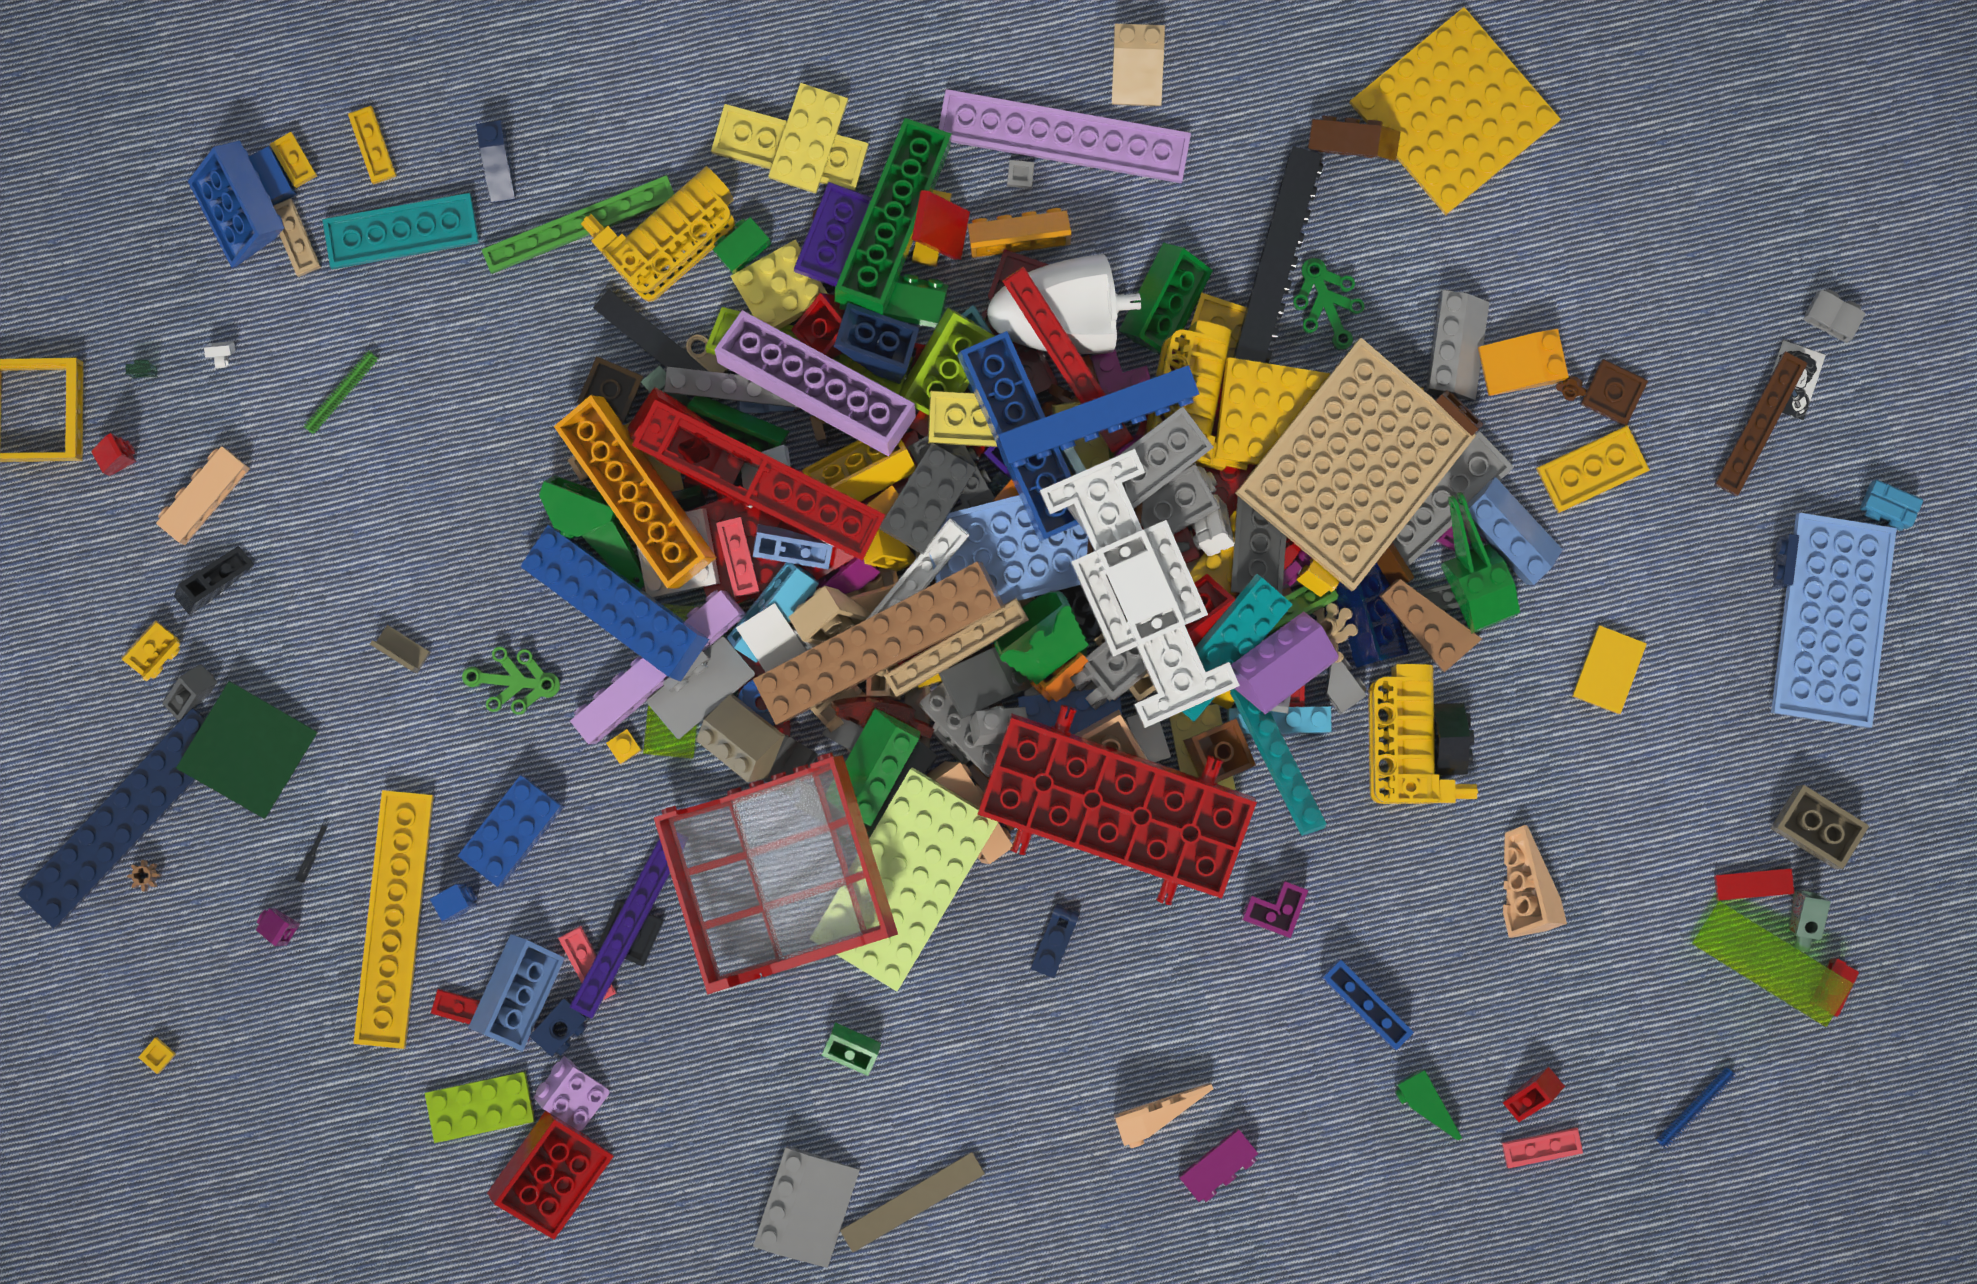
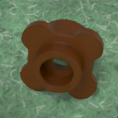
M1569 376L1562 383L1559 382L1556 385V389L1561 391L1568 401H1573L1577 396H1584L1586 394V389L1582 387L1581 379L1576 376Z

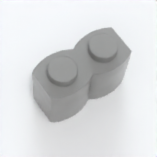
M1829 289L1825 291L1820 290L1816 293L1803 320L1816 328L1826 331L1831 336L1848 343L1853 339L1866 313L1855 302H1843L1838 298L1839 295Z

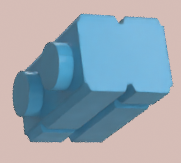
M1876 479L1870 483L1860 510L1865 511V516L1872 520L1879 521L1881 518L1889 522V527L1903 531V529L1913 526L1923 499Z

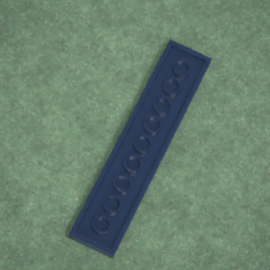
M192 708L17 894L53 929L58 928L196 781L194 778L176 769L205 721V718Z

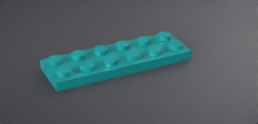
M470 193L322 219L329 264L332 270L479 243Z
M1258 574L1254 576L1195 647L1205 672L1228 662L1232 665L1259 645L1293 605ZM1215 697L1182 712L1195 722Z

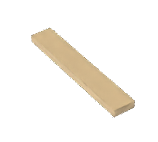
M1016 598L1004 604L1005 608L949 636L884 674L895 696L903 695L1028 622L1029 619Z

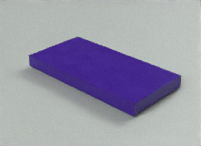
M828 182L794 267V272L836 287L872 197Z

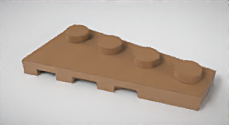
M1397 579L1379 595L1443 672L1447 671L1482 640L1475 633L1471 634L1467 627L1401 579Z

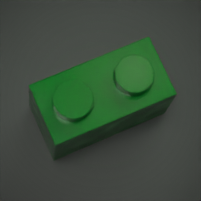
M751 217L747 220H740L733 227L734 231L727 237L726 235L720 237L714 243L715 247L712 249L716 257L732 275L745 268L771 245L769 237Z
M835 1022L821 1056L869 1076L879 1054L881 1042Z

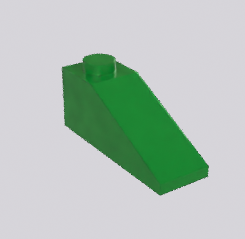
M1420 1069L1395 1083L1398 1089L1394 1092L1402 1105L1406 1103L1409 1108L1456 1140L1462 1139L1425 1070Z

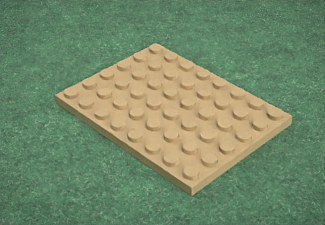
M1359 338L1235 494L1348 589L1353 591L1476 435L1471 436L1431 396L1365 340Z

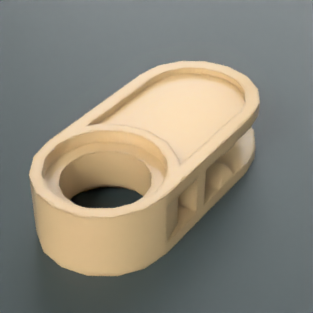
M693 335L688 339L686 343L687 352L709 372H728V368L718 364L716 355L706 353V348L701 354L692 352L691 347L695 341L704 342L706 347L708 342L706 337Z

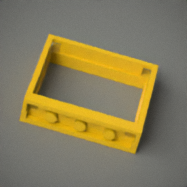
M77 358L0 359V444L1 371L66 370L65 452L0 453V462L83 461V361Z

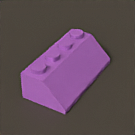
M1303 611L1231 665L1240 685L1234 689L1266 714L1338 660L1339 656L1322 625Z

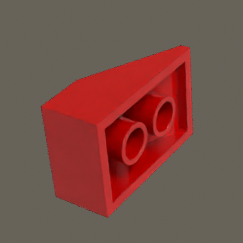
M656 387L653 388L627 427L630 438L635 440L654 400H657L719 431L678 400ZM697 438L689 439L678 446L679 453L689 463H697L705 459L709 454V449Z

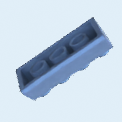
M1493 477L1467 503L1480 536L1504 559L1505 563L1525 584L1535 585L1553 567L1563 549L1496 477Z
M510 934L468 1028L523 1052L565 958L531 941Z

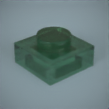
M134 360V364H126V374L132 378L157 377V367L149 363V360Z

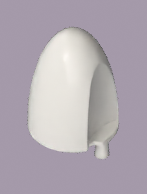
M1104 254L1064 260L1028 272L1079 354L1113 353L1117 340L1116 320L1118 312L1141 309V303H1130V301L1141 300L1139 293L1124 295V293L1117 295L1115 293L1110 264ZM1006 286L1002 287L991 299L988 306L987 315L992 327L999 334L1007 331L1011 341L1017 344L1047 351Z

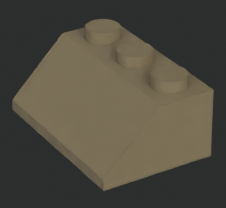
M731 694L704 719L696 741L745 781L752 782L768 778L785 735Z

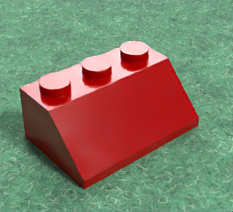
M1205 574L1194 583L1208 615L1185 625L1194 647L1197 646L1235 601V598L1209 574Z

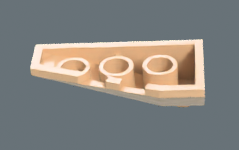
M1523 825L1506 832L1504 864L1507 866V881H1504V889H1507L1506 905H1503V915L1509 938L1544 932L1567 924L1561 898L1528 826Z

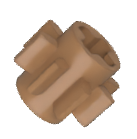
M141 860V866L131 865L133 871L127 877L132 878L134 882L131 886L132 888H137L141 885L142 892H147L148 885L152 887L158 886L155 881L162 874L156 872L157 864L148 866L147 860ZM148 873L149 876L148 878L141 879L140 874Z

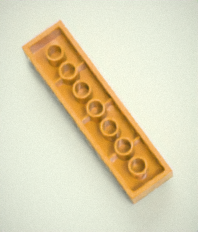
M590 395L554 426L666 588H681L717 558L643 452L632 446L634 440L630 438L629 432L604 397Z

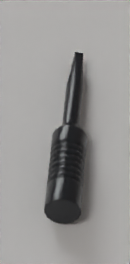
M322 825L311 851L306 854L295 880L305 883L316 859L315 853L327 826Z

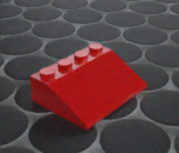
M545 1110L488 1190L487 1195L494 1205L555 1240L614 1156L581 1131L576 1130Z

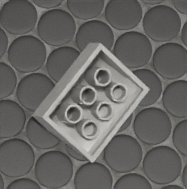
M787 1145L753 1247L828 1268L860 1169Z

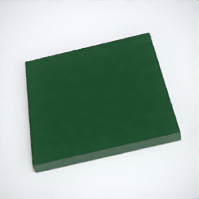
M228 681L176 769L266 819L318 732L233 682Z

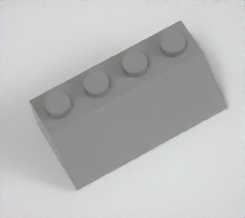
M1443 290L1440 294L1426 385L1427 394L1441 396L1448 390L1456 398L1476 400L1481 366L1478 347L1484 345L1489 310L1488 301L1461 292Z

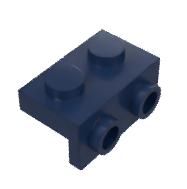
M1787 534L1779 537L1776 546V565L1773 570L1774 587L1787 588L1793 585L1799 535Z

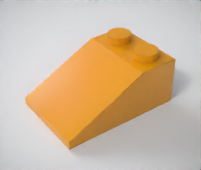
M1558 329L1536 332L1478 347L1488 396L1557 384L1569 378Z

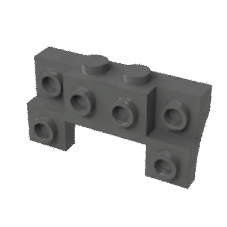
M928 436L908 447L917 464L920 463L932 444L928 443ZM934 443L976 468L975 473L959 497L962 504L952 509L950 513L994 502L993 499L996 496L988 484L992 480L986 469L981 470L976 461L979 460V456L973 446L968 448L967 445Z

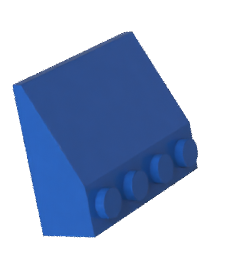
M240 140L213 147L190 177L188 183L231 268H234L275 240L284 229L281 217L272 205L270 195L265 191L260 181V176L251 164L249 154L243 148Z

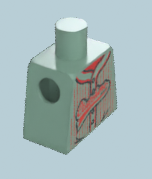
M1795 889L1789 930L1797 936L1794 949L1810 952L1812 939H1822L1831 901L1820 893Z

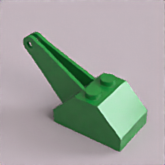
M557 475L545 480L539 497L553 527L561 530L560 534L568 538L582 536L614 570L640 589L645 586L641 564L617 516L601 493ZM635 577L639 578V583L635 581Z
M1460 492L1456 494V498L1453 495L1448 497L1456 557L1443 562L1441 568L1451 586V590L1471 634L1518 616L1520 608L1515 582L1504 559L1489 544L1483 546L1471 517L1466 498ZM1465 528H1466V531H1467V534H1468V537H1469V540H1470V543H1471V546H1472L1473 551H1470V550H1469V545H1468V541H1467V536H1466Z

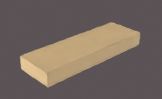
M290 198L274 205L273 207L281 217L284 226L279 235L296 275L300 277L321 268L293 200Z

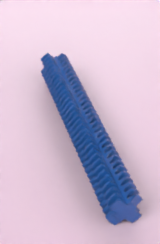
M1727 1067L1726 1069L1724 1068V1071H1721L1722 1073H1719L1717 1078L1715 1077V1080L1710 1082L1708 1087L1706 1086V1089L1701 1091L1702 1093H1699V1096L1690 1103L1691 1105H1688L1686 1110L1684 1109V1112L1682 1111V1114H1679L1680 1116H1677V1119L1675 1118V1121L1673 1120V1123H1670L1671 1125H1668V1128L1666 1127V1130L1655 1140L1663 1148L1667 1149L1665 1146L1669 1147L1668 1144L1671 1145L1670 1141L1673 1143L1672 1139L1676 1140L1674 1137L1678 1138L1676 1135L1680 1136L1679 1132L1682 1134L1681 1130L1685 1131L1683 1128L1687 1129L1685 1126L1689 1127L1688 1123L1691 1124L1690 1121L1693 1122L1692 1119L1695 1120L1694 1116L1698 1117L1696 1114L1700 1115L1699 1112L1702 1113L1701 1109L1704 1111L1703 1107L1707 1108L1705 1105L1709 1106L1707 1103L1711 1104L1710 1100L1713 1102L1712 1098L1716 1099L1714 1096L1718 1097L1716 1094L1720 1095L1719 1091L1722 1093L1721 1089L1724 1090L1723 1087L1726 1088L1725 1084L1729 1085L1727 1082L1731 1083L1729 1080L1733 1081L1732 1078L1735 1079L1734 1075L1736 1076V1074Z

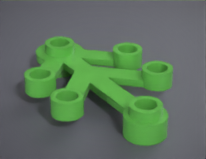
M496 647L492 651V657L495 661L502 664L510 676L482 673L476 667H469L462 674L463 682L472 688L478 687L482 683L509 686L498 696L490 697L486 701V708L491 712L500 711L502 705L523 688L534 690L522 700L518 699L512 702L511 710L517 715H523L527 708L540 697H553L560 690L558 677L552 673H544L534 661L533 654L526 649L518 652L517 660L519 663L526 665L536 679L525 678L509 658L508 651L503 647ZM499 650L504 651L502 659H497L496 652ZM523 653L529 654V660L526 662L521 660ZM474 672L476 679L471 682L468 680V675ZM546 680H549L552 684L548 690L543 688V683ZM492 700L498 701L496 709H491L490 707ZM517 703L523 704V710L521 712H517L515 710V705Z

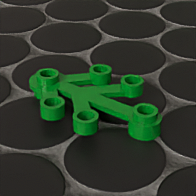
M1317 258L1308 259L1303 264L1301 270L1305 281L1299 295L1293 300V306L1299 311L1306 309L1309 303L1307 297L1314 285L1318 295L1309 317L1303 322L1302 328L1306 333H1314L1318 328L1317 321L1324 307L1334 331L1332 344L1337 350L1345 351L1351 346L1353 336L1348 330H1344L1334 304L1348 309L1353 315H1359L1364 310V302L1360 299L1351 300L1327 289L1324 282L1339 286L1343 292H1350L1355 286V281L1351 276L1341 277L1327 271L1326 265L1322 260ZM1312 266L1317 267L1319 273L1312 274L1310 268ZM1344 280H1349L1351 282V287L1345 288L1342 282ZM1299 298L1305 301V305L1302 307L1296 304V300ZM1359 303L1361 310H1353L1352 304ZM1308 321L1313 322L1315 328L1312 330L1308 329L1306 323ZM1345 335L1348 340L1346 343H1341L1338 337Z

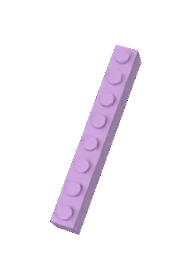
M716 590L705 599L707 603L701 608H694L687 614L688 619L685 622L709 639L702 650L703 652L746 615L728 591L720 590L718 592ZM639 656L630 664L631 668L626 673L621 672L612 679L613 684L607 689L602 688L593 696L594 700L588 706L584 704L574 712L576 716L570 722L588 744H597L664 686L663 682L669 677Z

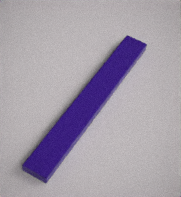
M676 832L681 851H683L689 838ZM660 838L570 1005L571 1009L592 1020L670 875Z

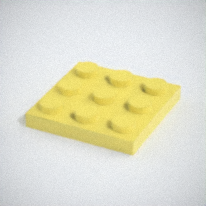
M796 240L791 241L730 276L752 315L778 330L801 318L820 292L828 294L820 281L794 272V267L801 252V248Z

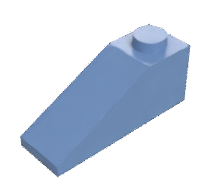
M757 524L753 557L829 569L833 546L819 539L783 528Z

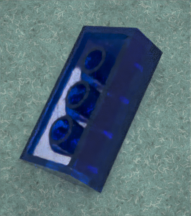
M1375 563L1355 590L1351 591L1341 582L1335 588L1338 594L1337 603L1339 611L1343 608H1348L1353 613L1352 617L1346 621L1345 627L1348 624H1353L1358 628V633L1355 636L1348 637L1356 668L1410 654L1400 620L1379 596L1390 584L1377 563Z

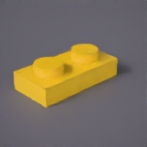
M292 132L270 143L271 148L295 188L317 177L316 172Z

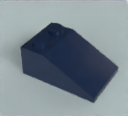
M847 303L834 347L874 375L900 384L907 371L919 328Z

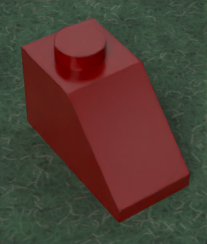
M1547 1067L1518 1088L1503 1101V1104L1515 1119L1521 1122L1551 1103L1565 1085L1550 1067Z

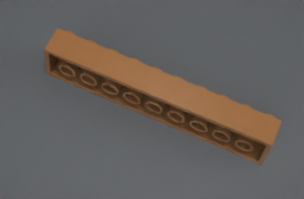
M977 561L754 678L753 681L775 724H783L1005 608L985 566L982 562Z

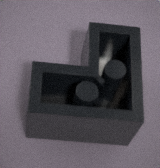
M1464 703L1434 704V755L1436 773L1439 775L1468 774V764L1473 763V753L1470 745H1474V730H1469L1471 728V715L1466 713Z

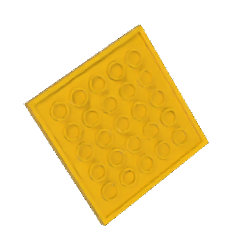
M1465 7L1349 102L1366 123H1368V120L1382 121L1384 127L1401 132L1397 153L1398 161L1445 216L1561 120Z

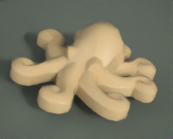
M1330 603L1326 607L1328 612L1326 618L1323 607L1312 614L1317 617V622L1322 625L1339 656L1338 660L1334 663H1339L1343 660L1344 656L1343 653L1338 651V644L1345 641L1349 636H1355L1358 633V628L1353 624H1348L1345 627L1346 621L1353 615L1350 609L1343 608L1339 613L1338 606Z

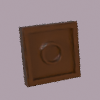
M1602 359L1580 405L1623 426H1627L1648 380Z

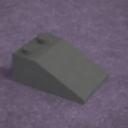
M995 647L939 673L961 719L975 714L976 711H983L1014 699L1032 687L1026 675L1023 676L1020 671L1017 672L1013 666L1010 667L1007 662H1003L1000 659Z

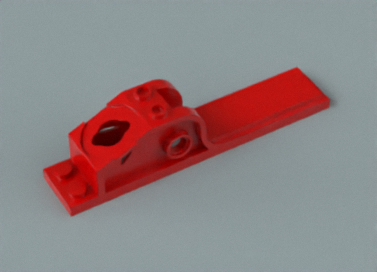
M654 400L632 444L633 447L655 457L659 462L741 504L757 508L861 561L864 560L886 516L657 400ZM697 438L709 449V456L697 463H689L678 451V446L681 443ZM744 462L758 468L748 490L741 486L733 485Z

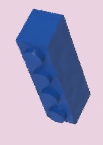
M1337 959L1320 977L1393 1050L1397 1051L1414 1033L1341 959Z

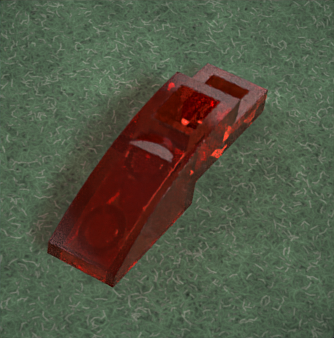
M850 697L834 700L830 705L836 711V716L847 721L850 720V717L859 720L858 724L862 727H865L873 710L877 708L920 731L919 739H922L923 736L931 739L935 730L930 724L914 718L916 710L911 705L891 699Z

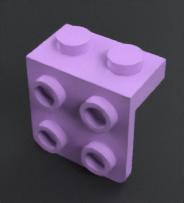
M564 1056L560 1062L553 1066L551 1074L546 1081L538 1086L534 1099L544 1110L576 1130L581 1131L608 1097L609 1090L580 1071L570 1059Z

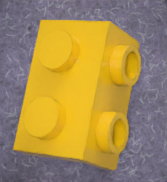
M155 620L121 658L142 675V678L147 682L151 677L154 679L160 674L163 669L162 665L167 659L172 660L178 654L181 643L175 635Z

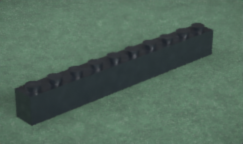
M1295 146L1292 147L1289 153L1233 358L1268 364L1270 362L1272 351L1268 349L1270 342H1275L1279 327H1276L1275 324L1277 317L1281 318L1284 312L1285 303L1281 302L1283 294L1288 295L1292 280H1289L1288 276L1290 270H1295L1298 257L1294 256L1296 247L1301 248L1305 233H1301L1303 224L1307 225L1311 210L1307 209L1309 200L1313 201L1316 195L1317 187L1313 185L1315 178H1320L1324 165L1320 163L1322 154Z

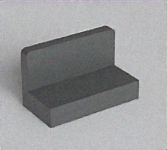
M785 735L768 778L762 780L770 782L772 781L771 776L783 772L786 773V776L794 774L793 769L808 764V768H810V764L814 762L818 754ZM794 784L779 790L792 797L798 787Z

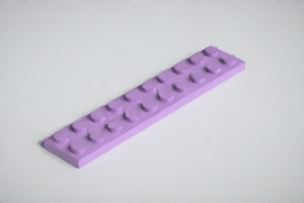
M947 89L938 128L952 134V143L1182 183L1191 136V133Z

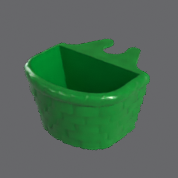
M1050 591L1042 594L1023 606L1022 609L1029 621L994 641L1000 659L1003 662H1007L1010 667L1013 666L1017 672L1020 671L1023 676L1026 675L1036 685L1089 645L1067 598L1060 591Z

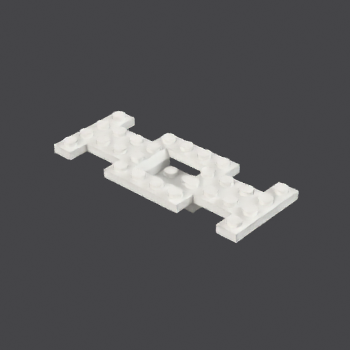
M1133 449L1040 490L1049 514H1053L1073 504L1094 549V552L1071 562L1112 656L1114 657L1137 647L1157 694L1134 704L1144 728L1240 685L1229 662L1207 672L1203 668L1185 625L1208 615L1167 520L1144 530L1141 528L1122 485L1123 482L1145 473L1136 450Z

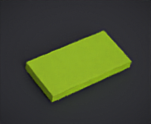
M526 1071L424 1093L434 1143L535 1122Z

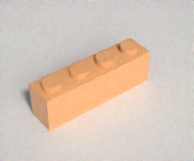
M222 446L220 449L212 451L208 456V463L203 469L199 468L194 472L191 477V483L186 488H181L175 495L176 500L170 507H165L158 516L159 520L156 524L183 545L187 544L250 470L248 466Z

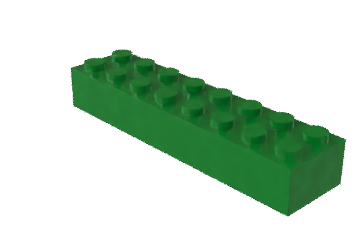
M904 118L836 285L835 302L844 305L851 303L884 315L913 243L912 235L921 190H926L933 193L951 148V133Z

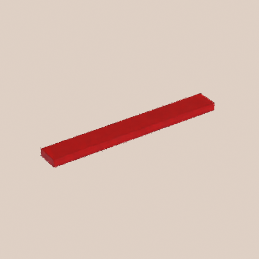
M1024 266L1003 279L1002 282L1079 402L1083 404L1105 396L1102 388ZM1124 423L1122 424L1123 429L1113 433H1109L1108 429L1099 432L1112 453L1133 440Z

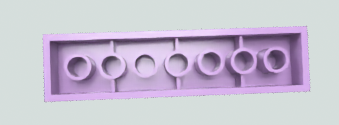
M743 310L715 348L718 364L887 456H890L916 417L915 404Z

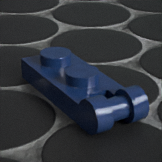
M1059 903L1055 906L1031 966L1032 970L1051 978H1055L1081 913L1076 910L1072 912L1064 909V905ZM1059 918L1069 921L1066 928L1057 925Z

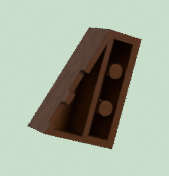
M1322 115V120L1312 119L1308 149L1323 153L1364 156L1371 159L1373 157L1383 158L1396 162L1401 132L1384 127L1382 121L1368 120L1367 124H1359L1360 119L1345 118L1344 122H1339L1337 117Z

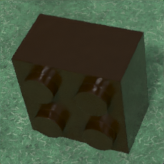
M596 356L577 403L581 404L590 395L604 397L619 420L624 423L640 389L641 381L645 376Z

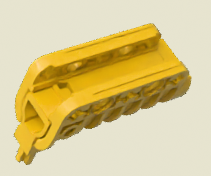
M705 166L626 237L623 234L618 237L609 226L604 228L592 214L586 216L581 225L593 237L591 241L594 246L605 256L616 271L643 300L651 302L658 299L715 247L714 243L723 235L727 237L733 232L735 220L731 215L728 205L734 199L727 186L710 168ZM707 233L704 237L699 238L700 235ZM712 238L711 243L708 246H704ZM669 266L667 270L662 271L663 268ZM675 271L671 279H666ZM654 290L655 293L653 295L649 294L650 291Z
M1196 321L1189 327V330H1178L1163 343L1156 377L1171 372L1170 366L1175 370L1188 365L1190 367L1199 395L1193 398L1194 403L1186 405L1184 408L1214 447L1193 464L1217 470H1223L1226 466L1247 470L1248 464L1214 459L1216 442L1215 436H1211L1231 330L1218 324ZM1179 404L1170 406L1171 411L1162 414L1165 419L1180 409ZM1155 412L1148 414L1145 435L1163 422L1160 415L1156 416Z
M1396 664L1391 667V677L1378 679L1370 685L1368 690L1369 793L1371 799L1379 804L1456 803V799H1477V784H1455V780H1439V774H1435L1433 665ZM1382 686L1383 689H1387V694L1378 691V687ZM1378 699L1382 700V702L1387 701L1388 703L1378 704ZM1380 709L1387 713L1388 718L1386 722L1380 720L1378 716ZM1388 727V732L1384 731V729L1378 730V728ZM1379 737H1383L1388 743L1384 745L1383 742H1379ZM1379 750L1383 751V753L1388 752V754L1378 755ZM1380 760H1384L1388 764V771L1386 773L1379 769ZM1389 777L1388 782L1384 780L1379 781V778ZM1384 788V790H1388V795L1380 793L1379 789Z

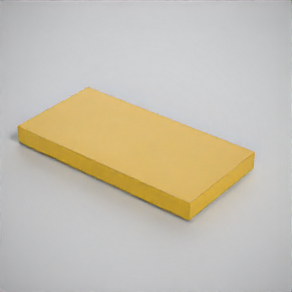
M1628 425L1536 468L1557 513H1561L1650 470Z

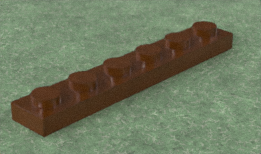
M1786 351L1782 354L1714 484L1715 486L1734 496L1740 494L1806 368L1807 362Z

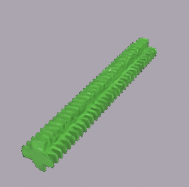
M367 350L369 353L366 352V355L361 357L362 360L360 359V362L355 364L356 367L354 366V369H351L352 372L349 371L350 374L345 376L346 379L343 378L342 384L339 383L340 386L337 385L336 391L333 390L334 393L331 392L332 396L329 395L330 398L327 397V400L323 402L324 405L321 404V407H318L320 410L316 409L317 412L312 414L313 417L310 416L309 422L306 421L307 424L304 423L305 426L303 427L313 434L318 431L317 428L320 429L321 423L324 424L323 421L326 422L327 416L330 417L331 411L334 412V409L336 410V407H338L337 404L340 405V402L345 400L344 397L347 398L346 395L351 393L350 390L353 391L352 388L357 386L356 383L359 384L358 381L363 379L362 376L365 377L366 371L369 372L368 369L371 370L372 364L375 365L378 358L369 350Z

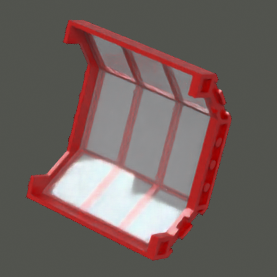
M832 752L818 756V762L810 764V768H808V764L794 768V774L786 776L785 772L771 776L772 781L764 783V780L755 781L749 784V789L742 791V788L738 787L727 791L728 796L689 808L677 810L676 806L668 807L661 810L662 815L654 817L707 995L761 978L760 973L762 977H766L898 935L843 755L833 756Z

